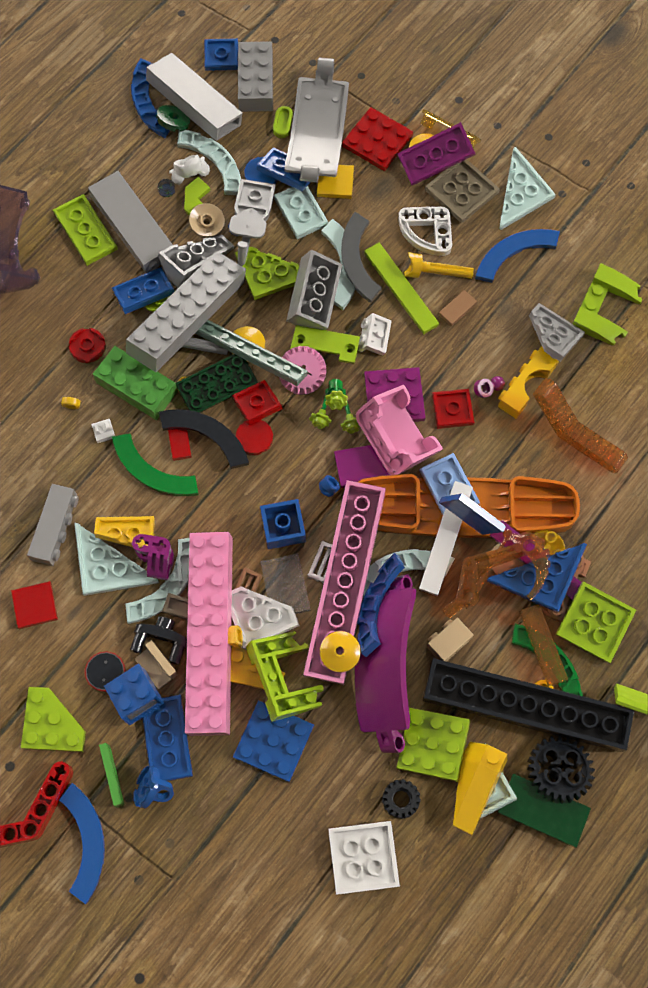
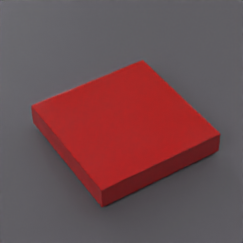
M265 380L232 395L234 402L249 425L282 410L281 403Z
M469 389L432 392L437 429L474 425Z
M50 581L11 590L18 629L58 620L52 583Z

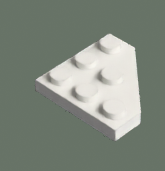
M244 587L232 590L231 616L234 624L240 626L242 630L243 649L246 650L247 644L252 640L279 635L300 626L291 606Z

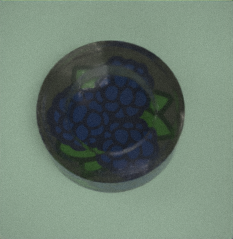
M163 179L158 183V192L162 197H170L175 193V184L172 180Z

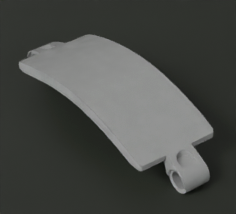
M319 57L316 78L300 77L298 80L292 130L285 161V172L300 173V181L318 182L319 175L337 176L349 82L333 80L334 59Z

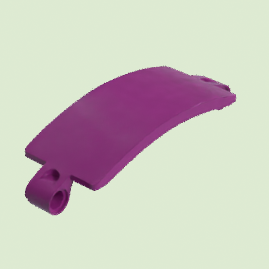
M409 575L397 576L389 586L380 605L377 618V633L381 644L367 657L360 653L359 661L355 665V695L360 730L365 733L376 732L379 747L383 753L402 752L405 747V740L397 730H408L410 727L406 686V649L409 626L416 599V589L412 588L413 584Z

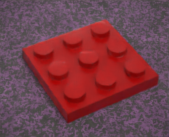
M370 107L344 139L342 147L385 172L398 153L411 139L413 131Z

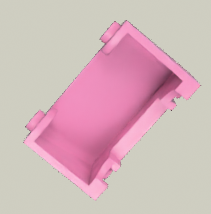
M404 385L374 396L356 412L358 424L390 475H399L443 449L435 437L429 436L424 439L405 408L409 405L411 399Z

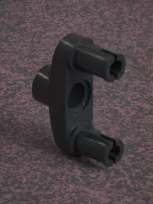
M158 617L156 625L136 624L135 636L130 651L141 654L146 638L152 637L172 643L173 647L168 662L179 665L184 649L187 648V638L173 631L175 621L165 617Z

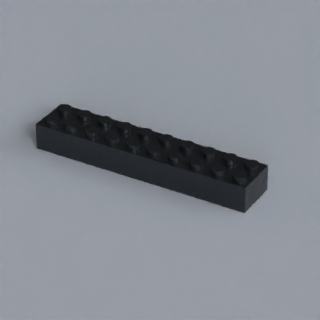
M434 658L431 662L422 700L618 752H624L628 748L634 710L623 706Z

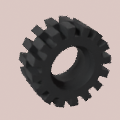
M404 779L395 780L386 787L383 793L382 803L384 809L394 818L405 819L410 817L419 808L420 793L412 782L405 781ZM404 791L408 794L409 803L407 806L398 807L395 805L393 796L396 792Z

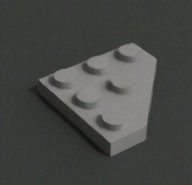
M540 303L529 315L544 351L560 362L585 333Z

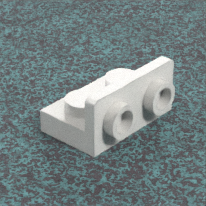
M374 313L364 318L361 324L362 333L360 335L358 351L363 352L367 349L384 355L387 349L391 320Z

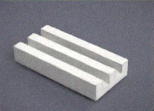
M324 541L321 542L308 573V578H313L324 584L326 573L324 577H321V574L330 555L332 544ZM324 547H327L328 549L317 575L313 574Z

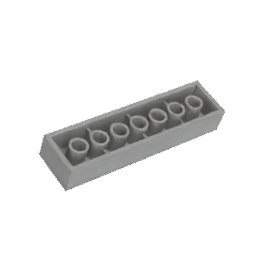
M216 251L126 339V354L154 372H157L244 284L246 269Z

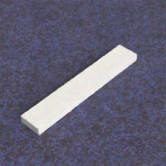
M455 481L450 495L463 493L470 498L473 487ZM446 508L419 590L438 596L462 523L459 517Z

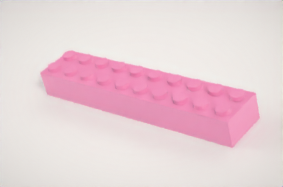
M348 480L346 482L303 674L305 677L344 685L347 671L334 672L328 669L321 660L320 646L325 637L333 632L343 631L355 636L384 502L385 488ZM339 647L336 649V653L342 655L344 649Z
M229 532L190 533L185 734L189 736L230 735L231 645L228 644V629L232 622L233 538Z

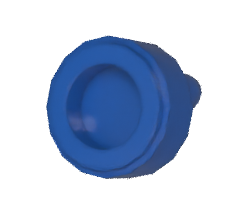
M327 475L319 483V489L322 494L331 497L340 489V485L334 477Z

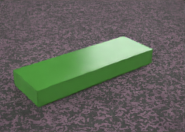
M107 743L100 744L99 747L113 805L118 808L124 806V799L111 746Z

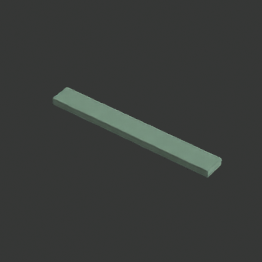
M207 320L195 333L295 386H298L307 376V370L210 320Z

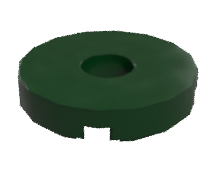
M163 105L156 112L157 122L165 129L170 131L180 129L179 131L181 132L189 127L190 118L176 106Z

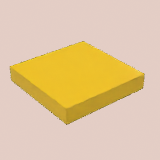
M339 165L336 177L319 175L317 197L352 199L354 166Z

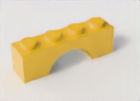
M542 346L538 351L536 349L533 351L529 358L531 359L530 362L523 364L519 370L520 375L513 377L509 383L510 388L507 391L503 390L498 398L500 400L498 407L515 419L522 413L530 399L525 391V383L536 377L548 378L559 363L557 359L552 358L546 353Z

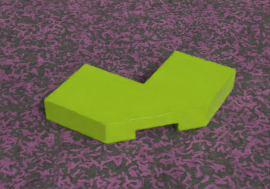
M199 177L185 187L184 210L189 216L194 207L203 204L200 199L211 191L210 187Z

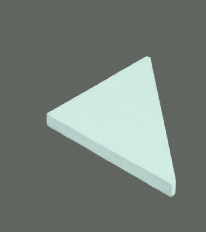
M516 147L513 148L499 226L500 230L554 199L556 195Z
M74 523L84 596L159 583L158 579L147 577L145 569L132 562L101 539L95 538L93 533L83 528L80 524Z

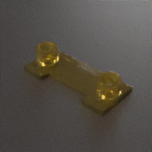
M423 109L422 113L424 116L420 122L421 125L431 130L436 121L449 127L454 126V124ZM465 131L474 149L477 142H481V139Z

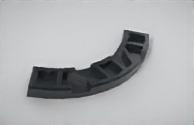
M190 410L159 411L163 431L189 429L199 432V434L214 441L220 447L231 469L249 465L242 444L231 430L221 422L208 415Z

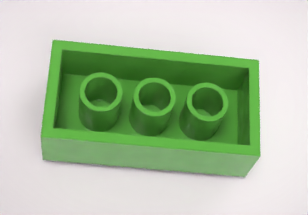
M116 346L112 348L93 373L98 385L155 420L160 416L159 411H164L178 392L174 381L159 372H154Z

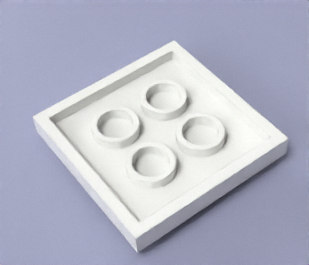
M391 821L328 829L336 895L400 887Z

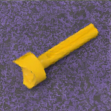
M408 252L411 262L404 272L405 277L419 278L421 272L472 279L474 268L423 262L422 254Z

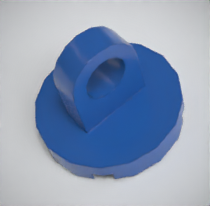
M146 766L136 781V784H139L138 790L135 789L133 800L135 806L144 809L153 800L167 802L174 795L173 786L170 782L160 779L158 768ZM161 790H167L165 793H158Z

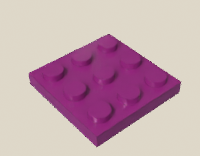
M419 367L364 371L367 402L374 396L404 385L411 399L409 405L405 407L413 422L425 421Z

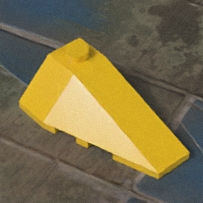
M469 742L463 755L458 779L453 819L454 827L473 835L507 762V753L487 744Z

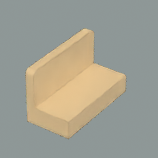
M151 640L145 645L147 649L138 655L135 660L147 671L154 685L161 689L178 674Z

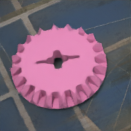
M298 346L291 348L283 355L282 358L299 367L305 365V370L311 374H307L298 386L280 378L281 383L286 389L296 394H309L322 385L326 377V364L321 354L315 349L307 346Z

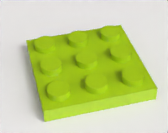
M581 582L555 635L605 662L611 663L636 609L585 582Z
M409 708L410 727L404 731L405 747L399 754L397 769L458 782L470 720Z

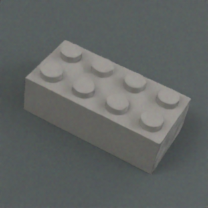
M238 42V104L241 112L273 111L272 42Z
M310 250L301 257L287 322L321 330L328 329L343 264L313 250Z

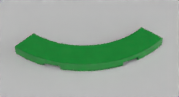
M131 433L112 436L119 459L127 471L140 483L157 492L173 494L174 496L199 495L195 475L176 476L161 472L148 464L140 456L134 446Z
M515 623L511 644L523 647L541 658L554 674L560 691L583 696L574 666L561 648L538 631Z

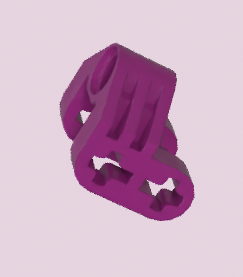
M146 534L136 535L132 540V546L138 558L143 562H147V577L168 580L175 558L170 542L164 537ZM144 540L145 544L148 545H143L142 548H139L137 543Z

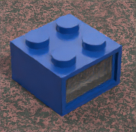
M139 663L104 685L121 719L128 725H132L164 704L149 674Z

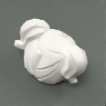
M191 155L185 159L175 161L173 164L174 169L169 170V174H172V181L176 185H180L185 178L195 176L196 174L201 176L208 175L210 168L204 161L205 157L199 158L198 155Z

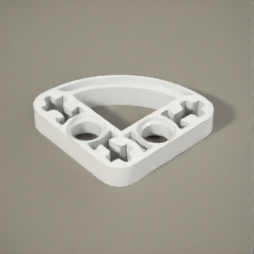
M407 207L400 210L398 217L399 227L403 236L412 246L430 255L446 256L450 254L452 235L450 212L447 208ZM425 213L429 217L427 219H421L419 215ZM434 225L435 244L428 243L419 238L409 226ZM444 228L447 230V233L440 234L438 229ZM442 240H445L446 249H443L441 246Z

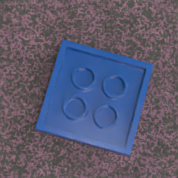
M258 700L233 758L290 783L314 724L296 716L272 722L266 704Z

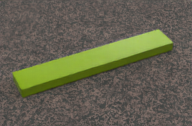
M380 242L364 250L368 260L423 335L438 327L439 322Z

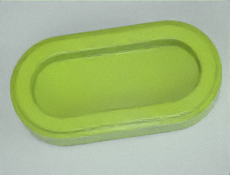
M281 106L276 110L273 133L278 138H286L290 134L293 120L291 108Z

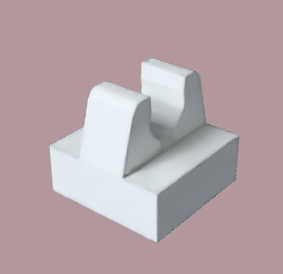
M110 419L91 424L97 443L110 440L112 436H115Z

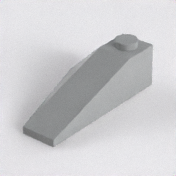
M223 235L205 238L202 242L193 243V241H190L183 246L171 245L159 252L158 256L168 280L179 288L216 251L225 256L234 248V245Z

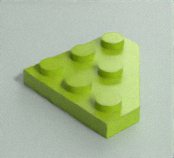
M252 246L249 247L246 262L242 266L246 269L245 280L254 300L295 286L299 269L297 263L292 261L289 263L281 260V257L270 253L265 254ZM238 251L235 252V257H236L237 260H238Z
M29 687L21 748L84 752L86 731L51 689Z

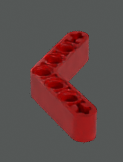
M59 761L51 767L24 821L0 826V848L35 841L42 836L60 802V798L72 779L73 769L69 764ZM64 769L66 773L63 775L58 773V771ZM54 778L61 781V784L53 781ZM51 786H56L57 791L55 795L49 797L48 789ZM45 805L46 813L43 816H39L38 808ZM34 824L36 832L29 836L27 829L30 825ZM14 829L15 836L9 841L7 839V832Z

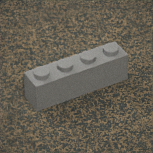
M56 484L51 485L27 554L31 561L54 566L55 561H58L60 545L64 543L67 525H70L73 515L71 513L73 507H76L79 497L74 489Z

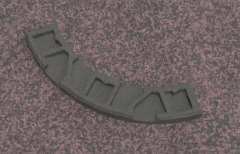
M354 212L343 233L341 246L342 263L347 278L350 279L355 290L371 303L382 287L375 283L367 274L360 258L359 245L362 235L369 225V220Z

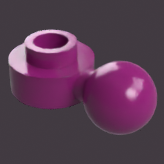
M500 376L493 377L491 381L489 379H480L474 384V392L480 398L489 397L492 395L493 390H502L505 386V381Z

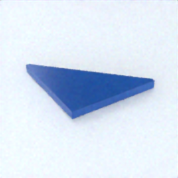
M582 543L576 547L491 576L487 582L558 613L587 544Z

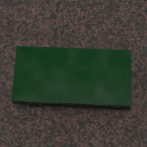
M233 354L176 382V386L188 410L202 413L231 398L232 395L257 384L258 381L248 362Z
M512 774L509 785L517 800L500 808L497 813L577 848L591 808L574 800L569 803L565 799L564 803L561 804L559 798L552 802L551 795L545 799L544 791L537 793L538 785L532 786L533 782Z

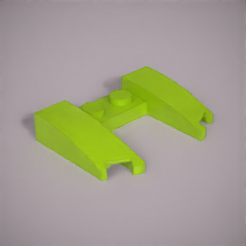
M600 263L573 325L584 331V334L610 345H615L614 339L619 335L623 338L626 337L628 331L598 315V311L607 292L640 305L642 302V298L638 297L640 285L626 275Z
M295 631L252 640L246 646L251 664L256 665L268 699L265 704L272 722L322 706L321 702L316 703L317 692L323 691V685L289 693L277 659L309 648L306 643L300 646L292 638L296 634Z

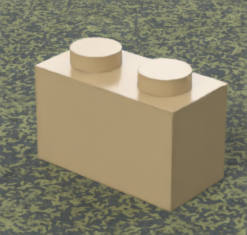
M458 617L454 621L448 620L442 626L443 631L439 634L435 632L428 639L427 649L438 660L447 662L474 636Z

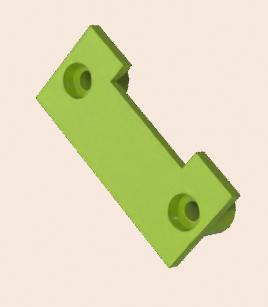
M296 325L291 348L307 346L316 351L340 355V362L355 364L360 337Z

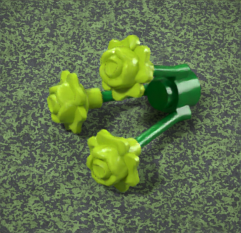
M339 379L330 380L328 389L325 390L322 408L319 410V413H312L309 420L318 429H323L325 426L329 427V423L332 420L326 415V406L328 405L331 410H341L345 406L347 415L346 420L341 424L342 430L353 434L358 432L360 428L356 418L350 412L346 390L343 389V382Z

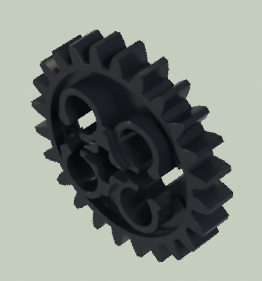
M551 736L548 741L543 739L541 744L537 743L535 749H532L531 756L527 760L530 763L527 770L532 771L528 778L535 779L532 786L538 785L537 793L544 791L545 799L551 795L552 802L559 798L561 804L564 803L565 799L571 803L574 798L578 801L581 795L585 796L587 793L586 789L589 790L592 787L590 782L595 777L591 774L594 773L595 769L589 766L592 765L593 761L586 759L590 755L589 753H582L584 746L576 747L577 741L571 744L569 738L562 741L561 736H558L555 741L553 736ZM546 756H551L554 759V762H551L548 766V769L551 770L546 769L543 773L538 774L541 767H544L548 762ZM566 757H570L573 759L574 766L573 763H570ZM583 764L581 771L577 772L573 777L576 783H571L568 777L572 775L574 769ZM547 773L555 779V782H551L547 778Z

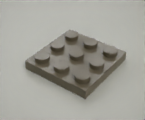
M467 159L446 169L425 186V191L443 207L447 208L461 223L465 222L496 196L500 190Z

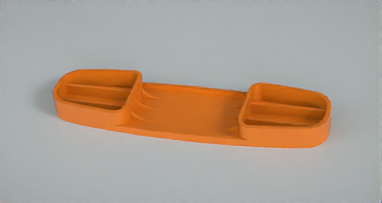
M413 474L364 478L358 482L385 488V497L377 531L436 537L443 515L423 478H417ZM517 476L512 480L467 477L480 501L479 506L500 522L503 520L522 536H532L538 531L546 530L555 533L566 532L579 517L580 500L578 493L573 486L566 482ZM462 520L457 537L491 538L490 534L482 535Z

